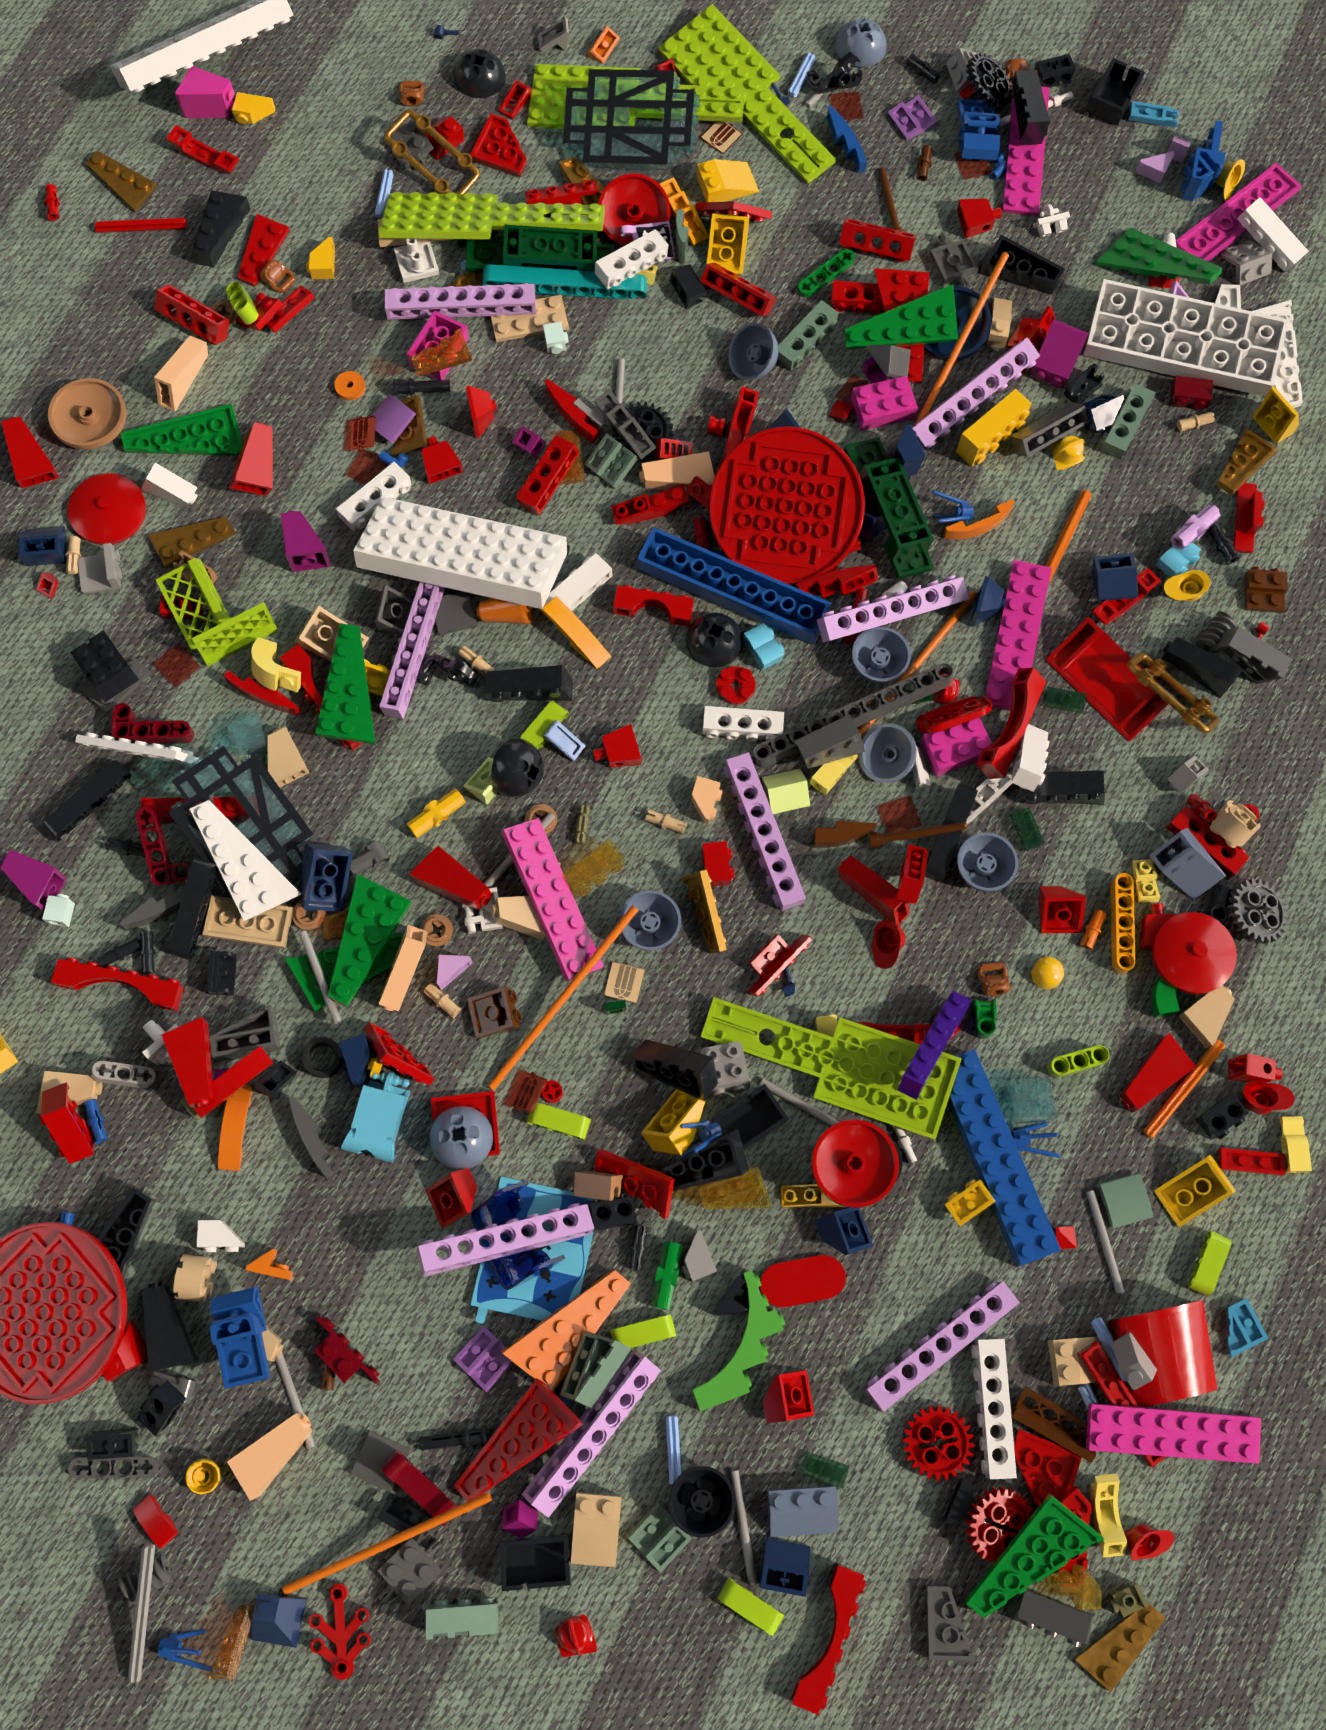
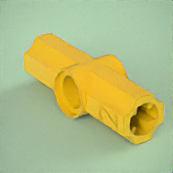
M454 788L441 799L428 803L422 813L406 824L414 836L419 838L432 827H438L439 823L444 819L448 820L450 814L463 806L466 801L460 792Z

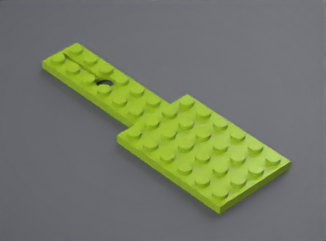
M713 4L658 47L660 54L666 60L673 58L678 72L690 85L745 87L744 118L807 183L816 179L835 163V158L769 89L772 83H776L780 79V74ZM791 129L794 135L791 139L781 138V131Z
M535 64L527 121L528 127L564 129L566 89L588 88L589 69L641 70V68ZM595 77L594 99H608L610 77ZM617 77L616 95L644 84L640 83L641 77ZM666 84L657 85L625 100H665ZM673 84V89H695L694 98L697 101L693 105L692 120L742 122L745 87ZM573 91V99H587V92ZM673 93L672 100L684 101L687 98V93ZM572 106L571 125H585L586 107ZM593 107L592 125L606 126L608 107ZM615 107L613 126H635L636 118L664 119V108ZM672 108L671 119L685 120L686 108Z
M394 192L390 193L379 228V238L490 239L492 230H504V224L603 231L605 205L596 203L591 205H581L579 203L572 205H563L562 203L508 204L505 202L498 204V195L491 193L456 194L451 192L438 194L431 192L429 194H420L413 192L405 194ZM544 214H551V217L546 218Z
M713 997L701 1034L702 1038L720 1044L738 1041L742 1044L743 1052L819 1077L820 1079L813 1097L815 1099L932 1139H936L962 1059L942 1052L918 1099L915 1100L898 1091V1087L903 1074L921 1044L839 1017L834 1036L831 1037ZM763 1029H770L774 1032L775 1040L771 1045H764L760 1042L759 1033Z

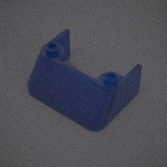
M528 1180L501 1188L474 1209L471 1213V1221L476 1231L484 1230L486 1226L491 1224L500 1226L506 1224L508 1220L518 1219L516 1214L522 1210L523 1204L518 1192L529 1184ZM522 1229V1230H521L522 1234H523L524 1236H526L524 1230ZM507 1234L500 1235L502 1241H511ZM480 1240L484 1248L490 1246L487 1240ZM532 1249L489 1261L501 1286L506 1290H510L547 1272L563 1261L565 1257L561 1255L550 1260L546 1252L540 1250L534 1253Z

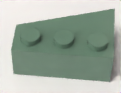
M584 1331L560 1396L577 1404L592 1408L631 1348L614 1339Z
M493 1597L480 1598V1602L471 1603L470 1598L457 1599V1603L448 1604L447 1599L434 1600V1604H430L426 1609V1640H433V1636L455 1638V1635L477 1636L498 1634L499 1601L494 1602Z

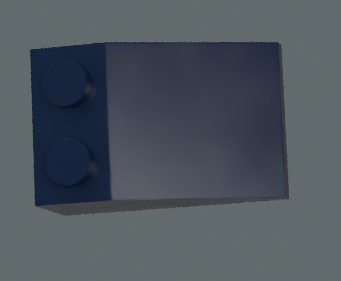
M305 844L302 861L303 909L343 911L353 852L344 846Z

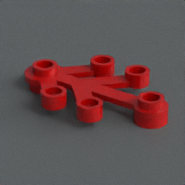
M343 1583L333 1585L329 1591V1597L334 1602L335 1629L324 1620L323 1615L320 1613L313 1614L309 1619L310 1627L313 1629L318 1628L336 1644L337 1655L325 1646V1641L322 1638H315L310 1644V1649L313 1653L321 1654L331 1663L332 1675L339 1680H345L352 1675L354 1659L371 1642V1635L368 1632H362L356 1639L357 1643L347 1653L346 1643L359 1626L369 1619L370 1612L365 1607L359 1608L355 1613V1618L345 1629L344 1600L348 1596V1588ZM336 1589L342 1592L340 1598H336L334 1595ZM360 1611L366 1613V1618L363 1620L358 1616ZM315 1616L320 1618L319 1625L313 1623ZM362 1635L368 1638L367 1644L360 1642ZM316 1641L322 1644L320 1650L314 1648ZM344 1663L346 1671L341 1672L338 1669V1665Z

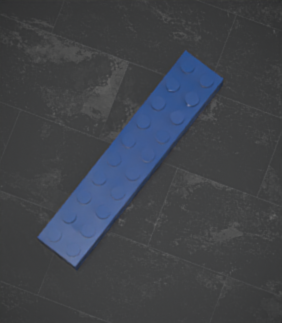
M653 527L637 558V569L812 645H814L820 632L817 619L823 618L822 614L830 610L831 602Z
M975 1049L958 1055L957 1057L962 1059L947 1103L977 1175L984 1182L985 1187L996 1201L991 1205V1208L1016 1267L1060 1251L1061 1248Z

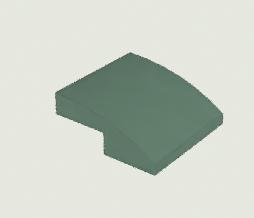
M677 209L676 251L681 264H685L689 227L684 226V210Z
M606 433L585 465L614 488H617L639 457Z
M1139 1172L1098 1183L1102 1201L1106 1206L1112 1228L1153 1218L1149 1197Z
M659 1502L627 1535V1538L660 1573L692 1540L689 1534L683 1532L675 1524L671 1515Z

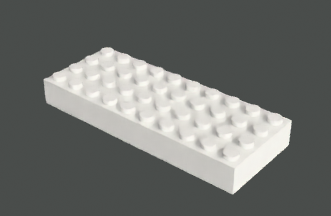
M250 0L110 65V68L121 88L136 93L143 90V85L147 83L153 85L160 82V77L167 76L168 78L177 74L176 70L179 68L185 70L192 67V62L194 61L203 62L209 59V54H220L226 51L225 47L227 46L235 47L241 44L242 39L248 38L250 40L257 37V32L259 31L267 32L272 30L274 24L280 23L282 25L289 22V17L293 16L287 0Z
M1104 279L1099 291L1083 356L1172 376L1178 375L1213 380V385L1266 396L1271 387L1274 386L1288 319Z
M382 497L353 552L356 567L543 609L567 555V543L565 536Z

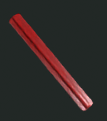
M185 218L96 221L94 226L97 233L186 229L187 221Z

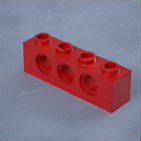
M845 218L839 244L843 245L842 247L845 249L858 248L866 254L874 252L883 258L891 256L895 257L897 261L906 262V260L910 261L916 234ZM855 234H863L864 240H856ZM879 237L882 240V244L875 245L872 239ZM896 241L899 243L900 248L893 249L890 243Z
M715 262L707 264L700 279V282L760 316L769 315L777 299L774 295Z
M833 280L830 307L837 312L847 310L855 313L871 312L875 315L884 313L876 283Z
M169 284L157 290L154 310L175 321L178 325L187 328L194 334L199 335L211 344L217 345L227 338L230 322L228 318Z
M557 435L548 443L547 450L538 459L533 472L529 473L524 486L517 492L516 499L520 506L540 516L579 454L574 443Z
M1185 805L1168 824L1166 829L1176 835L1188 828L1225 873L1226 877L1231 879L1250 857L1243 848L1238 846L1235 848L1230 847L1225 842L1226 839L1220 834L1218 835L1211 831L1210 822L1204 821L1195 813L1194 809L1188 808ZM1189 825L1194 826L1195 829H1196V832L1192 831V830L1189 828ZM1205 838L1210 839L1211 842H1212V845L1208 844V843L1205 841ZM1221 851L1226 852L1227 855H1228V858L1224 857V856L1222 855Z
M908 844L901 865L896 898L900 899L903 903H917L924 883L928 849Z

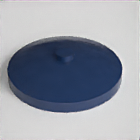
M954 286L959 338L980 295L969 288ZM986 302L956 360H962L973 355L986 342L991 328V314ZM957 341L924 344V349L930 355L947 361Z

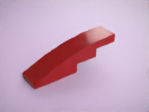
M546 379L545 390L555 407L578 433L594 444L598 439V431L587 423V414L573 405L577 399L549 379Z
M866 565L835 570L799 582L796 586L798 589L814 596L820 594L822 599L839 591L844 596L878 581L877 567L875 565Z
M229 670L223 675L227 683L260 704L296 716L301 714L298 706L277 689L274 691L267 687L262 688L250 677L243 682Z
M259 1046L213 1081L214 1100L209 1101L208 1106L201 1109H193L200 1118H203L272 1065L273 1061L263 1048Z

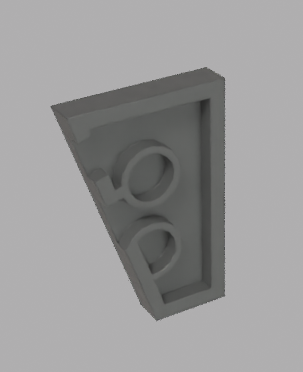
M137 659L128 662L139 680L107 702L102 699L91 683L79 689L109 715L113 708L121 703L151 672Z
M926 1585L927 1659L975 1661L950 1586Z

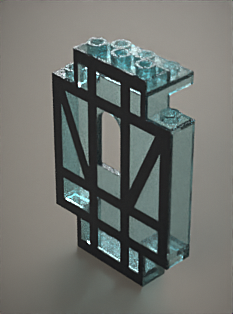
M589 69L588 88L566 89L563 145L566 149L583 150L582 163L586 168L671 170V164H674V152H680L682 157L689 158L690 152H693L694 146L697 145L695 127H698L699 122L696 111L700 107V97L697 96L695 89H679L680 78L677 77L675 70ZM629 109H659L664 114L663 122L658 126H628Z
M217 746L208 752V757L195 760L191 764L192 767L187 771L183 769L174 775L175 779L172 782L186 801L184 803L180 801L171 807L172 811L169 814L204 861L216 864L190 808L208 800L215 806L213 802L215 792L220 789H228L250 817L236 828L289 882L302 874L303 854L298 847L314 837V834L256 754L253 756L247 755L240 761L241 764L238 766L224 746L221 748ZM217 866L215 877L227 894L230 895L231 893Z

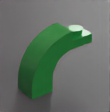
M1160 975L1156 979L1151 992V1006L1154 1018L1172 1015L1180 1011L1176 998V989L1167 984Z

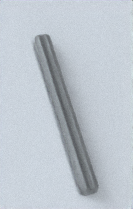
M144 1544L141 1551L128 1681L130 1683L139 1682L142 1674L155 1554L154 1544Z

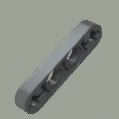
M151 1456L93 1459L91 1465L92 1475H89L90 1470H82L79 1475L78 1470H74L75 1465H78L79 1461H81L83 1466L91 1465L87 1457H79L70 1462L68 1472L70 1476L76 1479L147 1478L155 1475L159 1466L157 1460ZM124 1460L128 1461L131 1465V1469L127 1474H123L119 1470V1466ZM135 1460H138L137 1465H144L149 1460V1464L153 1465V1469L149 1470L148 1474H146L145 1469H137V1474H134L136 1469ZM100 1461H105L108 1464V1470L105 1474H100L97 1471V1465Z

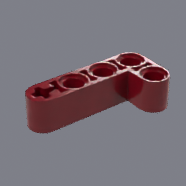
M119 703L113 708L112 734L117 741L119 738L131 740L133 744H135V740L148 744H186L194 739V731L186 721H136L135 713L128 704ZM128 712L127 716L121 717L123 713ZM147 730V733L145 735L140 736V733L142 731ZM163 730H167L165 735H160ZM127 731L124 736H120L121 732Z
M153 806L140 808L136 813V820L152 882L155 885L163 886L187 880L191 864L187 861L170 862L158 810ZM146 812L151 813L152 817L149 819L147 817L144 818L143 814ZM154 823L153 826H150V827H148V828L145 827V825H147V824L150 825V824ZM149 830L157 834L155 841L148 838ZM154 850L161 853L162 858L160 861L153 858L152 853ZM179 866L186 868V876H181L178 873ZM159 870L166 873V880L158 878L157 873Z
M397 1449L381 1464L380 1470L406 1491L432 1517L457 1507L445 1493ZM449 1521L442 1523L441 1525L445 1526Z

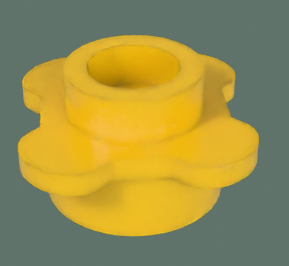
M378 1054L376 1059L371 1058L368 1070H371L369 1077H372V1074L379 1075L383 1064L379 1061Z

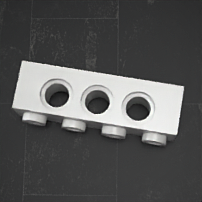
M655 229L596 261L595 275L607 289L618 286L627 278H632L636 273L647 270L651 265L663 261L667 257L669 245Z
M393 462L336 508L339 518L353 532L364 528L367 521L371 519L382 497L396 499L401 493L405 494L409 491L411 486L410 476Z
M705 706L702 735H707L709 738L726 736L730 740H736L738 737L746 738L748 741H757L758 739H766L767 741L783 734L784 712ZM721 721H725L728 723V725L722 727L718 723ZM745 723L748 725V727L741 728L738 726V724ZM764 724L768 728L762 730L758 727V725Z

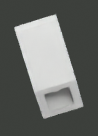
M198 1220L197 1247L203 1248V1252L214 1253L217 1252V1248H225V1252H238L239 1248H245V1243L224 1221Z

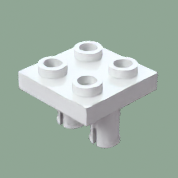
M406 238L407 245L394 248L404 283L439 275V269L430 242L418 243L417 238Z
M150 1020L143 1026V1029L154 1042L142 1053L156 1065L160 1063L165 1064L170 1060V1056L161 1034L166 1032L153 1020ZM174 1024L168 1031L173 1030L179 1026L177 1024Z

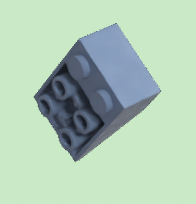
M1188 828L1177 833L1149 855L1158 868L1193 900L1226 876Z

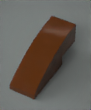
M836 821L834 828L816 827L813 848H831L853 843L874 832L876 823Z

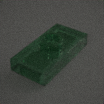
M1047 687L1043 707L1083 714L1087 694Z
M1030 807L1009 815L1024 851L1045 844Z
M806 1451L800 1474L843 1489L850 1466Z

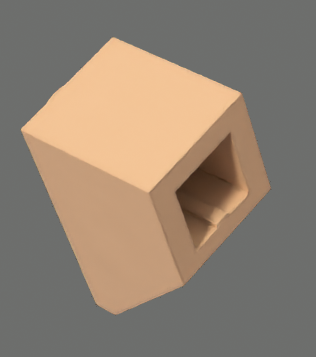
M697 776L691 801L703 822L709 825L710 819H715L717 808H714L716 801L720 802L723 790H720V782Z

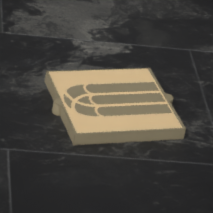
M612 961L604 996L618 999V1001L625 999L627 1002L637 1004L645 969L631 966L630 963L626 965Z

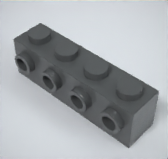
M1070 402L1011 435L1014 451L1017 454L1029 457L1088 424L1089 420L1085 405Z

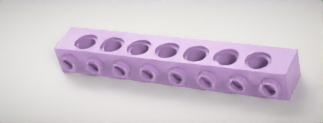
M524 283L518 285H468L463 287L385 289V311L387 320L430 318L434 310L447 317L536 314L535 285Z
M1028 337L1018 342L912 426L923 448L929 449L936 443L935 439L941 436L942 438L951 431L949 429L951 426H958L965 420L964 416L969 413L971 415L979 409L978 405L983 402L985 404L994 397L992 394L995 391H1002L1008 386L1007 382L1012 379L1014 381L1022 375L1021 371L1024 368L1028 370L1036 364L1035 360L1040 355ZM1015 357L1019 359V365L1015 363ZM1001 368L1005 371V377L1001 375ZM986 380L991 382V388L986 385ZM972 391L976 392L977 399L972 397ZM958 402L963 406L962 411L957 407ZM944 413L947 414L949 418L948 422L944 421L943 419ZM929 425L934 427L933 434L929 431Z
M953 575L944 578L945 582L940 584L936 580L927 583L928 587L923 589L919 585L910 588V592L906 594L902 590L892 593L893 597L889 599L885 595L875 598L876 602L872 604L869 603V600L858 603V608L852 609V606H847L840 609L841 613L834 614V611L823 613V618L817 619L822 641H831L969 600L964 578L956 579V576ZM943 588L946 590V597L943 595ZM926 593L929 595V602L925 598ZM909 598L912 600V607L908 604ZM891 603L895 606V612L891 610ZM874 608H875V609L877 610V612H878V616H877V617H875L874 614H873V609H874ZM856 613L860 616V622L856 620ZM839 618L843 622L842 628L838 625Z
M424 582L419 583L380 703V708L385 716L404 720L446 587Z
M749 752L727 759L726 767L723 768L724 774L727 779H731L733 784L730 785L731 792L734 797H738V810L741 815H745V828L748 833H752V846L755 851H759V864L762 870L766 869L768 876L765 878L768 887H772L774 890L773 900L775 905L780 906L781 911L805 903V894ZM744 775L747 780L740 781L737 776ZM752 793L754 798L747 799L744 794ZM759 811L761 816L754 817L751 812ZM766 829L768 834L761 835L758 830ZM773 847L775 853H767L765 848ZM779 865L783 870L775 872L772 866ZM785 883L789 885L790 889L784 891L779 885Z
M575 1203L568 1206V1209L560 1210V1208L549 1210L544 1215L539 1216V1213L527 1216V1219L524 1220L511 1219L504 1225L491 1224L486 1226L484 1230L476 1231V1229L465 1231L464 1235L455 1237V1234L444 1236L440 1241H424L420 1243L421 1245L418 1246L416 1251L422 1277L591 1235L594 1225L588 1205ZM563 1219H570L573 1226H566L563 1223ZM542 1224H549L552 1227V1231H545ZM528 1229L532 1236H524L521 1230ZM507 1234L511 1241H502L500 1235ZM479 1240H487L490 1246L487 1248L482 1247L479 1244ZM457 1246H467L468 1252L461 1253ZM436 1251H445L447 1257L439 1258L436 1255Z
M996 1281L992 1282L985 1288L987 1292L980 1297L978 1294L968 1302L970 1304L965 1310L962 1307L951 1315L954 1319L949 1323L943 1321L935 1328L937 1332L931 1337L928 1334L918 1341L919 1347L915 1350L909 1348L901 1355L903 1359L896 1364L893 1361L884 1368L885 1374L880 1378L875 1375L867 1382L868 1387L865 1391L881 1412L887 1410L1020 1303L1003 1281L998 1284ZM989 1298L994 1299L996 1302L994 1310H990L987 1307L986 1303ZM972 1311L977 1312L979 1315V1321L976 1324L970 1320V1313ZM956 1324L960 1325L963 1330L960 1337H956L953 1333V1327ZM938 1338H942L946 1342V1347L942 1351L936 1347ZM922 1351L926 1352L929 1356V1361L926 1364H922L919 1361V1354ZM904 1365H909L912 1369V1374L909 1378L902 1375ZM889 1378L895 1382V1388L891 1392L887 1391L884 1386L885 1381Z
M634 1348L616 1371L594 1406L588 1408L579 1419L583 1425L565 1437L522 1493L524 1498L549 1518L579 1477L586 1471L595 1456L599 1454L621 1422L628 1416L637 1401L641 1399L644 1392L656 1379L661 1370Z

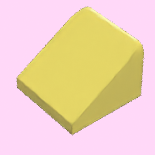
M651 265L647 270H642L636 274L644 275L647 278V284L653 285L658 266Z
M837 1015L816 1017V1031L833 1037L837 1027Z

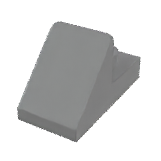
M566 17L538 34L539 49L546 52L557 44L564 50H567L569 29Z
M578 398L573 405L587 414V423L602 434L604 432L603 413L597 405L592 409L587 402H583Z

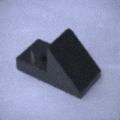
M280 1060L255 1083L254 1087L272 1099H279L283 1088L295 1078L297 1071Z
M737 1276L713 1314L715 1316L748 1310L733 1300L735 1297L739 1299L746 1288L743 1286L745 1280Z

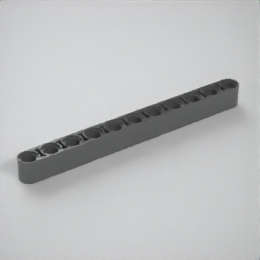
M941 663L755 746L753 750L755 763L757 766L765 768L798 754L799 751L795 743L796 738H802L814 730L831 724L849 714L854 713L858 715L851 718L856 727H859L947 688L953 681V667L948 663ZM941 674H947L948 676H947V677H941L940 675H941ZM923 682H929L930 684H929V685H923L922 683H923ZM905 690H911L912 692H911V693H905V692H903V691H905ZM890 697V698H893L894 700H893V701H887V700H885V699H887V698ZM872 705V706H875L876 708H875V709H868L867 707H869V706ZM778 746H785L782 750L776 749ZM760 754H767L764 758L758 757Z

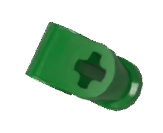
M974 998L973 1000L974 1033L979 1039H988L996 1030V999L979 1001L978 998ZM980 1025L988 1026L989 1032L982 1031Z

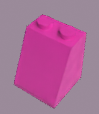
M194 66L190 67L175 92L184 118H230L233 113L232 108L236 97L231 81Z

